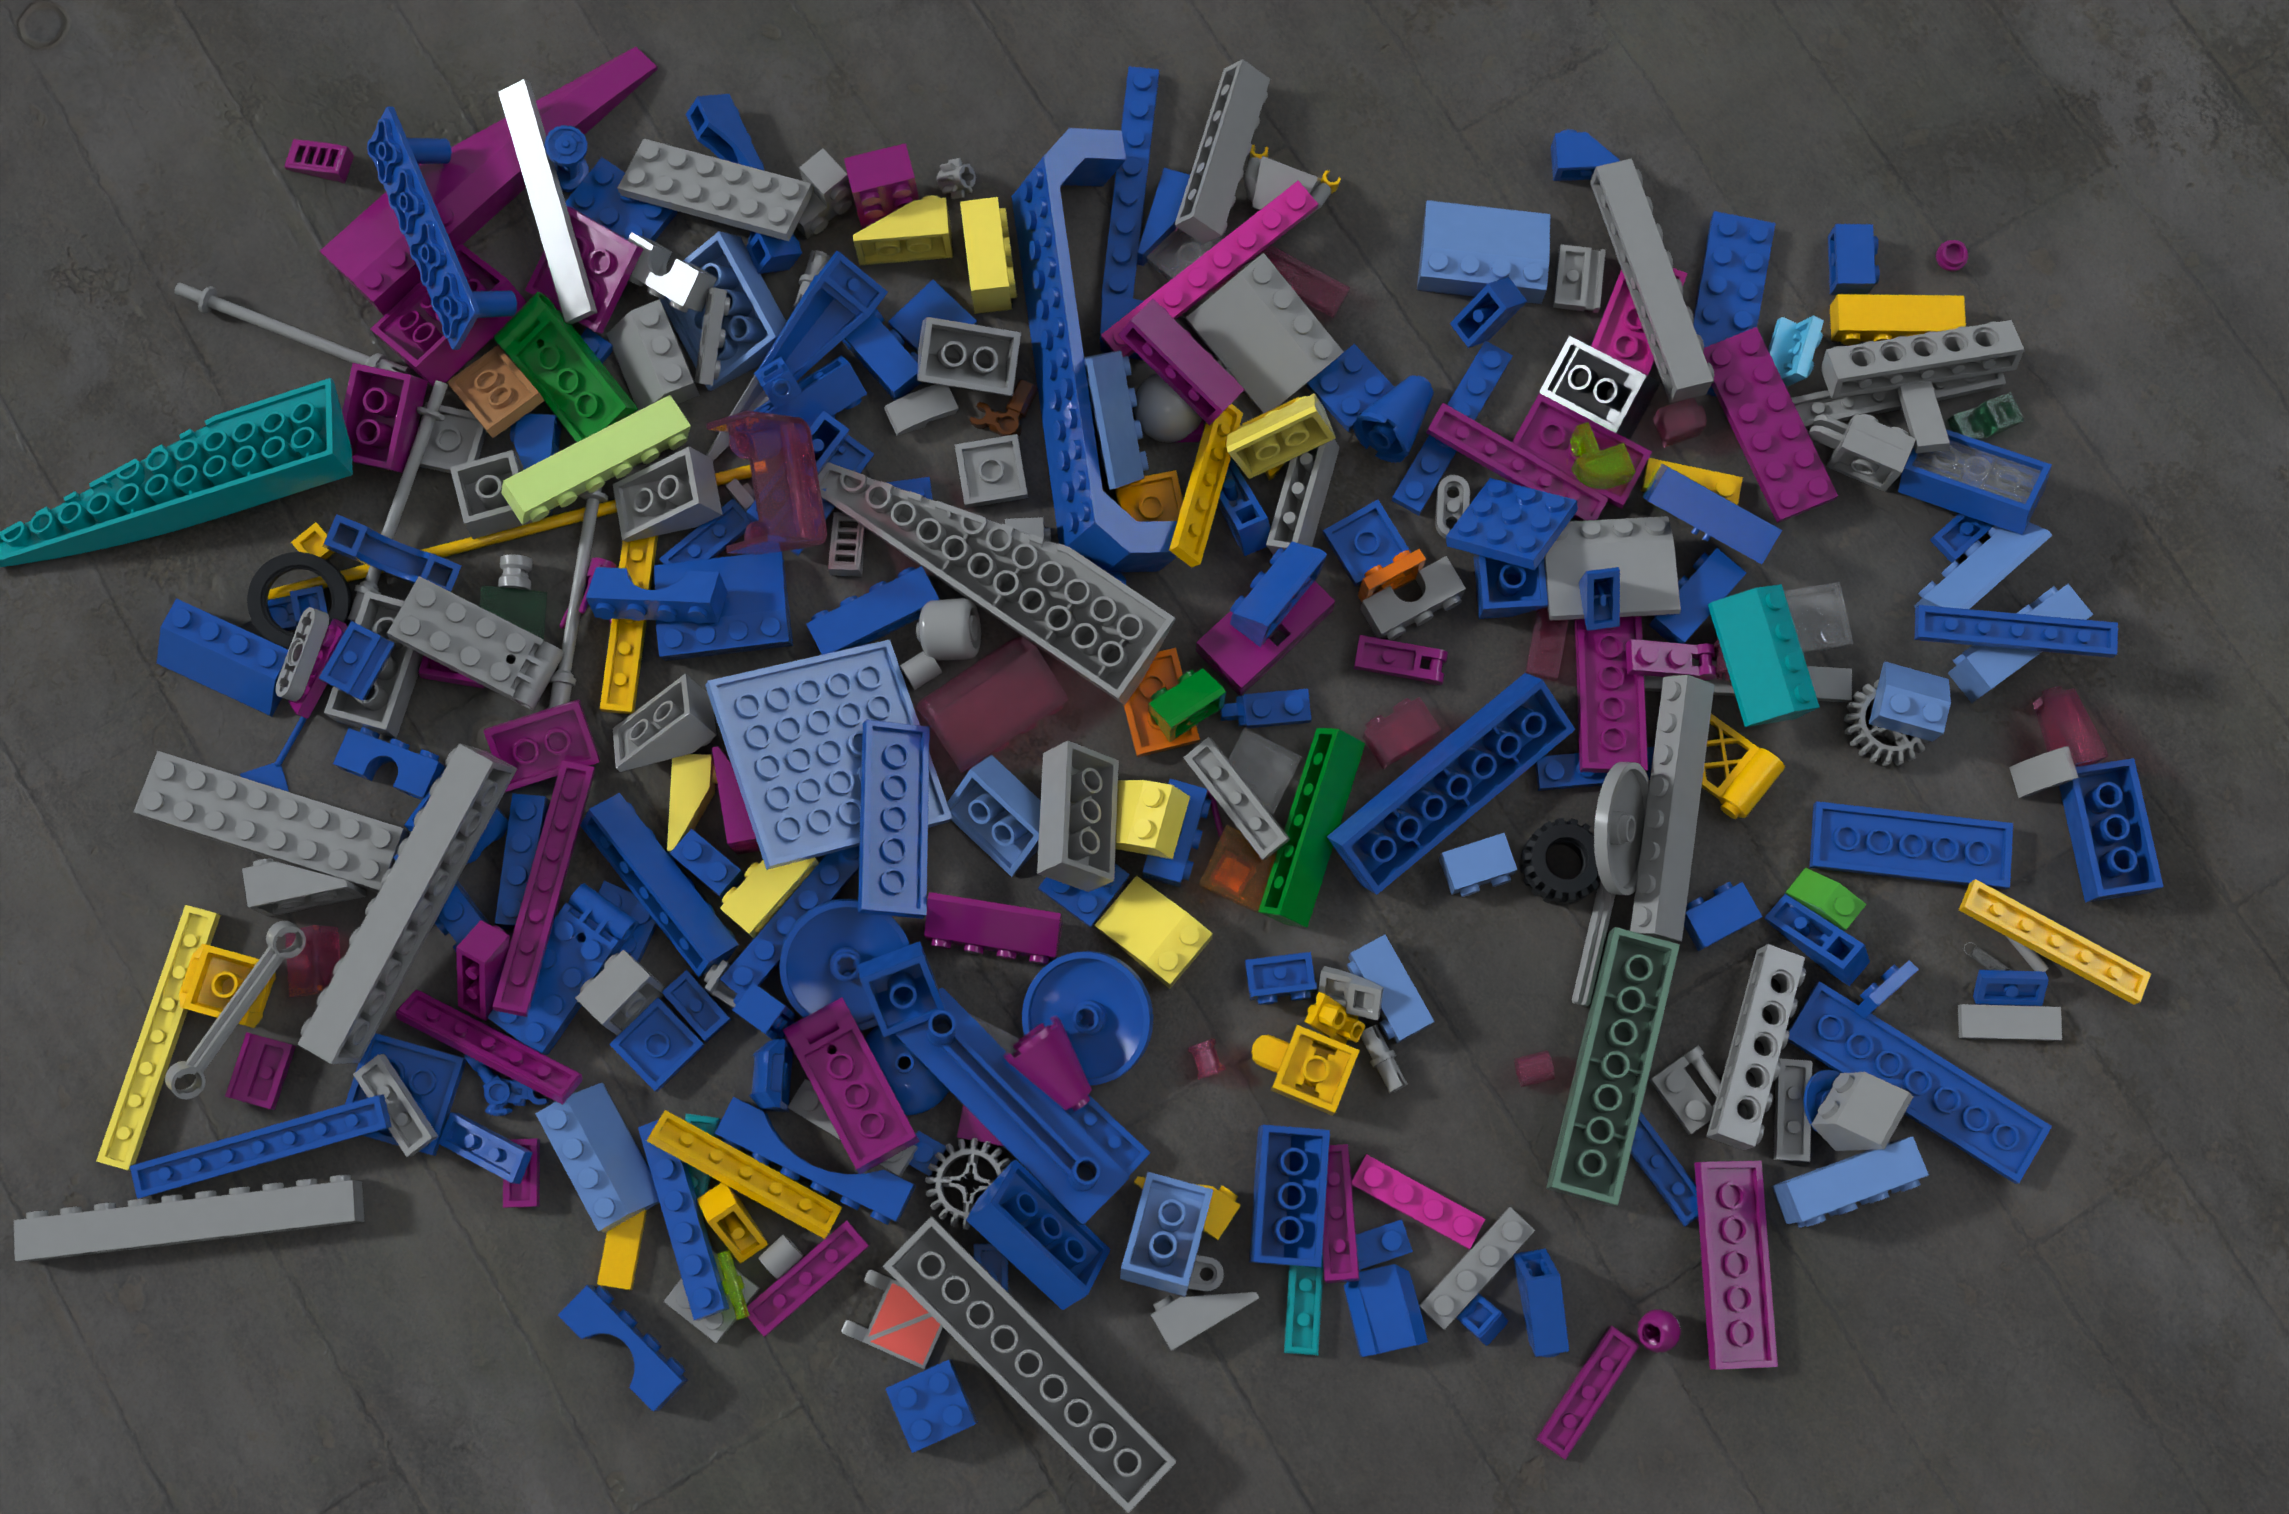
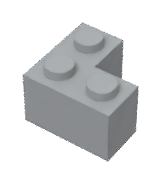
M824 148L799 167L802 180L812 183L814 189L797 225L798 230L807 239L813 234L822 232L827 227L828 221L837 214L845 213L854 201L848 174Z

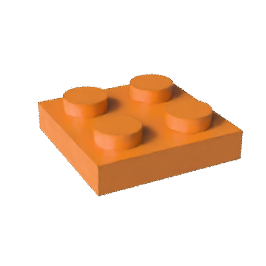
M1420 548L1412 553L1409 550L1399 553L1392 559L1393 563L1384 568L1381 565H1377L1364 574L1365 578L1362 580L1358 594L1361 602L1389 586L1395 591L1415 580L1418 571L1423 569L1426 561Z

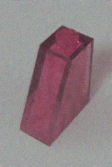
M2061 686L2043 690V696L2035 700L2033 705L2047 752L2069 746L2075 767L2096 764L2108 757L2107 749L2075 688L2063 691Z

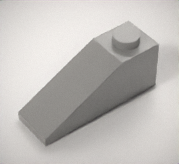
M1256 1292L1188 1296L1173 1300L1172 1296L1169 1295L1153 1305L1156 1312L1152 1313L1151 1316L1172 1351L1259 1299V1296Z

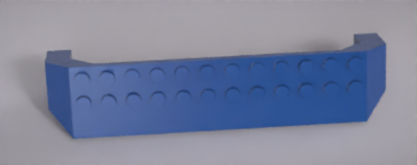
M1069 128L1042 157L1012 195L1059 544L1072 548L1106 572H1158L1177 557L1169 551L1177 521H1136L1102 489L1060 191L1062 185L1103 187L1126 160L1122 130Z

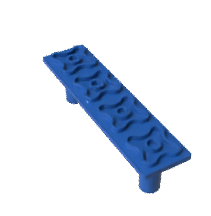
M386 107L382 117L378 120L371 139L368 141V155L374 161L379 181L384 185L389 205L394 209L399 221V229L404 234L409 245L411 258L417 264L421 282L426 286L431 298L432 308L437 313L442 324L443 335L448 339L452 350H459L477 318L514 316L517 310V300L512 291H471L418 165L448 164L452 154L450 142L446 138H407L394 107Z
M940 988L939 992L946 1011H936L929 1020L896 1032V1037L1080 1224H1085L1128 1181L1129 1175L1061 1106L1008 1063L1003 1057L1006 1051L944 988Z

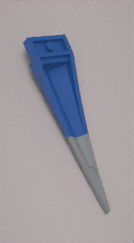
M836 251L820 273L813 278L758 370L777 358L782 357L797 381L838 343L869 318L888 291L842 253ZM755 375L708 450L706 456L712 458V461L741 434L734 422L769 401Z

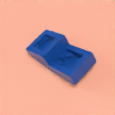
M322 585L290 591V596L268 600V608L272 618L281 628L287 631L297 628L301 615L309 607L328 614Z

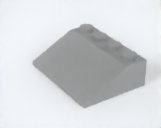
M1264 253L1185 318L1218 360L1222 357L1224 358L1222 364L1224 368H1232L1233 371L1230 375L1245 389V394L1262 414L1278 407L1344 353Z
M1668 516L1570 521L1544 556L1550 620L1584 619L1579 589L1580 579L1586 571L1615 567L1620 569V617L1680 614L1681 607L1675 547Z

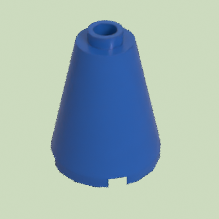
M1411 375L1361 412L1353 423L1355 436L1361 445L1366 449L1371 446L1378 452L1375 456L1391 463L1403 461L1411 451L1433 398L1434 392L1431 383L1422 376Z

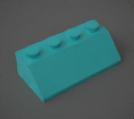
M1782 584L1757 587L1708 604L1745 727L1797 719L1820 707Z

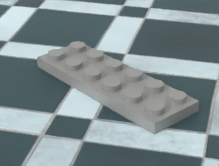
M643 139L617 188L620 195L785 241H790L814 192L812 183L647 139Z

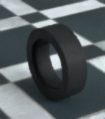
M290 552L270 559L255 573L248 589L247 606L253 624L266 639L284 648L290 647L295 633L281 628L274 621L268 608V594L273 583L281 575L289 571L301 569L318 574L327 583L332 595L329 625L333 618L345 624L348 621L347 617L351 611L352 599L346 579L333 564L313 554Z

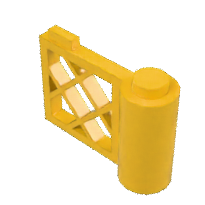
M1711 713L1710 724L1717 728L1719 739L1708 740L1707 747L1720 745L1722 761L1704 763L1702 788L1719 799L1722 804L1720 808L1727 816L1733 819H1737V817L1746 818L1783 772L1785 765L1776 755L1764 748L1757 747ZM1723 733L1729 738L1724 739ZM1738 743L1747 750L1742 759L1727 761L1725 745ZM1729 766H1735L1734 769H1733V770L1730 772V774H1729V768H1728V767H1729ZM1724 768L1725 780L1718 788L1706 779L1705 769Z

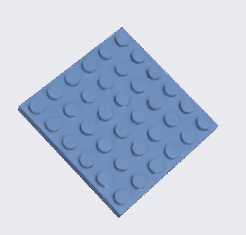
M890 639L708 680L705 687L766 870L860 846L863 723L866 719L920 725ZM930 753L928 828L948 823L952 819Z

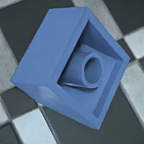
M1884 662L1869 724L1933 742L1944 734L1951 705L1949 679Z

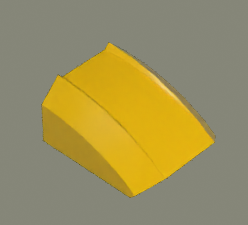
M201 944L191 957L179 991L180 1008L218 1018L259 959ZM276 972L238 1024L255 1028L263 1018V1012L273 982L276 979Z

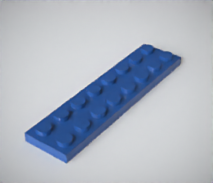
M1820 981L1815 984L1788 1029V1042L1839 1073L1866 1072L1910 1092L1913 1099L1904 1113L1906 1116L2014 1184L2020 1183L2049 1133L2051 1125L1873 1014L1863 1019L1855 1011L1858 1007L1857 1004Z

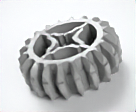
M1879 680L1874 682V687L1870 684L1863 686V693L1857 691L1853 695L1855 702L1847 704L1846 709L1851 714H1847L1843 721L1852 724V726L1845 729V734H1854L1855 738L1850 742V746H1856L1859 743L1862 747L1858 752L1859 756L1869 752L1871 754L1869 758L1870 763H1875L1881 757L1883 766H1888L1892 760L1896 766L1904 763V758L1907 761L1915 759V753L1921 754L1925 750L1923 743H1928L1929 741L1910 736L1908 740L1906 734L1878 728L1874 725L1867 728L1866 710L1868 705L1873 708ZM1882 736L1886 738L1890 742V744L1894 743L1895 746L1885 745L1876 740L1874 737Z
M972 1138L971 1148H966L964 1139H959L958 1145L960 1150L956 1152L951 1144H947L946 1150L950 1154L947 1158L940 1152L935 1155L942 1162L940 1167L934 1164H929L928 1169L937 1173L936 1178H925L926 1183L935 1184V1189L926 1191V1196L938 1197V1200L930 1205L931 1208L935 1210L943 1206L945 1209L940 1213L939 1218L944 1220L951 1213L953 1217L950 1225L953 1227L957 1226L960 1218L964 1219L963 1229L965 1230L970 1229L971 1224L966 1219L975 1205L976 1197L994 1182L980 1177L978 1157L989 1161L995 1168L997 1176L1004 1171L1003 1168L1011 1163L1009 1158L1003 1159L1001 1162L997 1161L1003 1152L1000 1148L989 1154L988 1152L991 1148L989 1141L983 1144L982 1150L978 1149L979 1143L977 1138ZM968 1156V1163H966V1169L963 1174L955 1177H945L947 1170L954 1162ZM972 1171L976 1181L981 1184H988V1186H979L977 1190L974 1188L975 1192L970 1193L969 1201L967 1188L954 1182H963V1179H967V1176L971 1175ZM944 1187L956 1188L962 1192L963 1211L957 1210L949 1203L944 1193Z

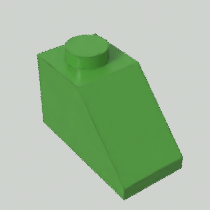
M1808 868L1803 869L1785 892V894L1843 931L1850 926L1866 906L1862 900L1842 884Z

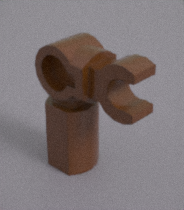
M1022 379L1018 380L1013 396L1010 397L1006 406V413L1000 411L992 412L986 403L978 402L976 406L978 410L985 412V416L982 419L970 417L971 424L978 429L989 427L991 432L999 434L1001 437L1015 434L1019 437L1022 431L1020 420L1026 417L1038 388L1032 383Z

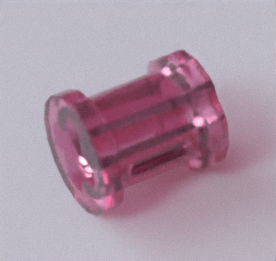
M1215 1038L1187 1048L1188 1053L1193 1054L1199 1071L1197 1074L1199 1080L1226 1071L1225 1066L1221 1065L1215 1049L1217 1044Z

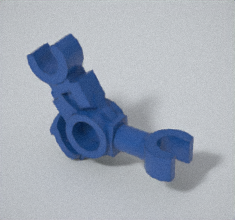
M464 1055L467 1062L478 1073L485 1084L483 1085L484 1097L489 1103L485 1109L487 1114L507 1116L513 1112L512 1109L504 1108L509 1103L514 1106H526V1100H530L536 1105H546L549 1103V1099H538L535 1095V1090L516 1080H506L496 1076L489 1066L468 1055Z

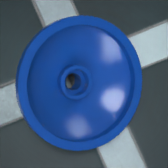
M877 1025L867 1035L865 1040L906 1116L929 1111L937 1106L949 1093V1090L896 1037L895 1033L883 1037L880 1027ZM904 1057L911 1060V1065L908 1069H901L899 1067V1061Z

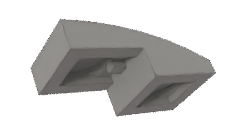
M935 384L885 405L884 409L896 435H901L925 428L926 424L930 421L954 415L959 407L949 386Z
M2069 746L2038 755L2009 767L2018 798L2031 796L2047 788L2060 786L2078 778Z
M1327 966L1323 967L1320 974L1318 992L1328 995L1346 1007L1347 1014L1373 1020L1379 1019L1383 995L1382 986L1342 970Z

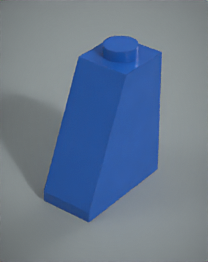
M1540 1249L1513 1254L1528 1340L1535 1356L1550 1358L1559 1355L1561 1352L1569 1351L1561 1278L1547 1250Z

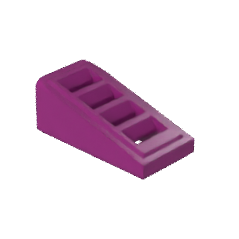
M293 139L284 168L345 183L354 154L347 146ZM301 149L304 150V153L299 163L296 162V159ZM314 152L312 163L307 164L310 153ZM321 155H325L323 164L318 165ZM332 157H335L333 167L329 166Z

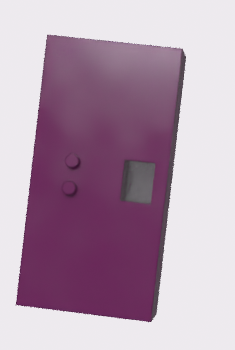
M1314 581L1261 647L1230 625L1233 614L1230 611L1196 642V652L1239 696H1242L1333 612L1335 601Z

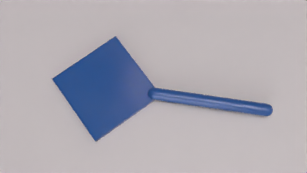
M300 717L276 762L241 773L240 776L289 792L282 763L307 718Z

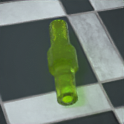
M730 1250L717 1254L724 1277L722 1286L725 1295L729 1294L736 1320H740L750 1316L742 1292L745 1286L741 1275H737Z

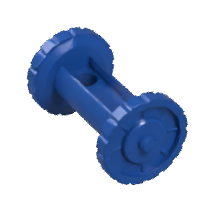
M561 125L553 128L546 136L544 143L545 151L548 158L555 165L562 191L573 192L589 173L588 164L584 160L588 149L587 141L579 129L570 125Z

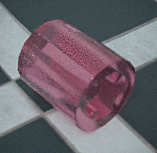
M1547 1050L1514 1058L1515 1071L1521 1087L1555 1079L1552 1059Z

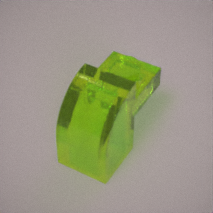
M1589 422L1576 426L1572 438H1570L1574 455L1580 456V458L1575 460L1571 468L1576 478L1586 486L1595 489H1609L1630 482L1636 471L1625 444L1622 443L1600 451Z

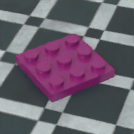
M567 206L597 309V313L578 322L602 334L641 256L643 248L574 208ZM543 251L525 290L532 295H535L537 292L543 293L553 302L556 309L562 312L546 254Z

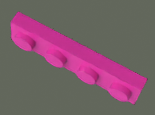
M1367 1154L1364 1156L1352 1179L1353 1187L1467 1249H1471L1485 1221L1483 1217Z

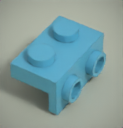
M1814 315L1799 323L1784 317L1779 318L1776 322L1768 351L1787 387L1807 378L1813 370L1814 362L1812 359L1815 349L1822 340L1823 334L1821 329L1824 320Z

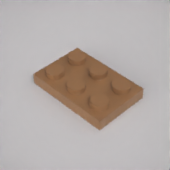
M498 345L447 381L450 388L492 438L508 429L509 426L545 401L538 390Z

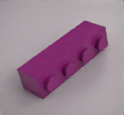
M1154 299L1143 307L1118 334L1209 426L1245 390Z

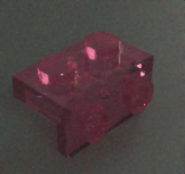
M311 925L300 928L305 934L306 944L299 955L287 958L289 997L300 998L321 993L329 986L334 977L333 969L340 960L339 930L337 927ZM294 933L285 934L286 948L294 943L296 938Z

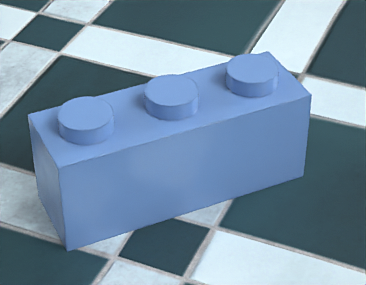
M1386 935L1350 953L1348 957L1350 963L1347 964L1350 973L1383 987L1380 1015L1383 1020L1379 1024L1388 1040L1394 1038L1396 1044L1435 1022Z

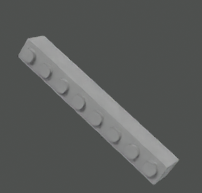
M1632 158L1597 166L1590 183L1669 402L1673 403L1705 395L1714 381V370L1712 365L1706 362L1703 353L1704 344L1702 337L1695 332L1692 310L1689 306L1686 307L1683 299L1682 283L1674 275L1671 253L1665 250L1662 242V228L1658 223H1655L1652 215V201L1649 196H1645L1642 187V174L1639 169L1635 168Z
M1691 675L1663 677L1630 929L1632 932L1666 941H1682L1715 685Z

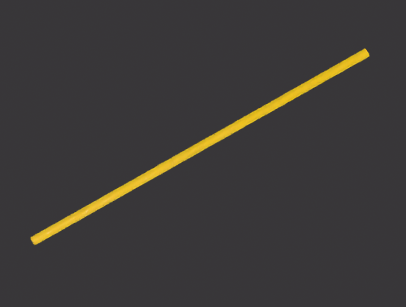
M761 461L715 473L717 486L730 483L735 478L739 481L766 474L768 469L766 462ZM611 500L599 503L597 517L616 513V501ZM585 507L549 516L537 522L476 539L469 537L422 549V551L443 558L583 521ZM365 564L340 572L347 582L366 578L370 566ZM318 576L272 588L269 591L268 600L290 596V591L321 585L324 589L328 585Z

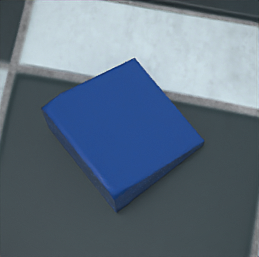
M1479 1293L1456 1317L1485 1346H1488L1508 1323L1503 1313Z

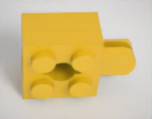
M1297 1025L1290 1043L1272 1035H1262L1254 1042L1251 1055L1257 1065L1277 1073L1271 1091L1333 1116L1360 1050Z

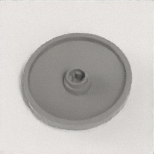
M1618 762L1609 770L1603 782L1596 808L1594 824L1596 866L1602 885L1609 893L1615 895H1631L1636 891L1650 784L1646 771L1636 762Z

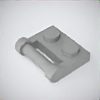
M1699 1045L1649 1079L1688 1135L1711 1120L1715 1104L1711 1106L1684 1068L1692 1063L1716 1097L1721 1084V1080L1702 1056L1704 1052Z

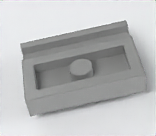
M1560 244L1553 308L1599 312L1606 249L1598 251L1592 250L1589 247Z

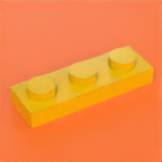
M1649 458L1646 463L1642 492L1646 491L1660 465L1664 464L1738 505L1743 477Z

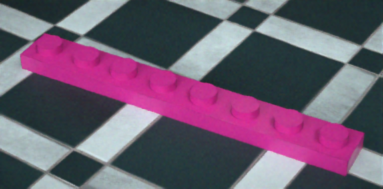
M1298 180L1102 333L1101 339L1112 352L1120 350L1122 357H1129L1135 351L1118 334L1152 299L1164 307L1169 315L1176 320L1318 208V203Z

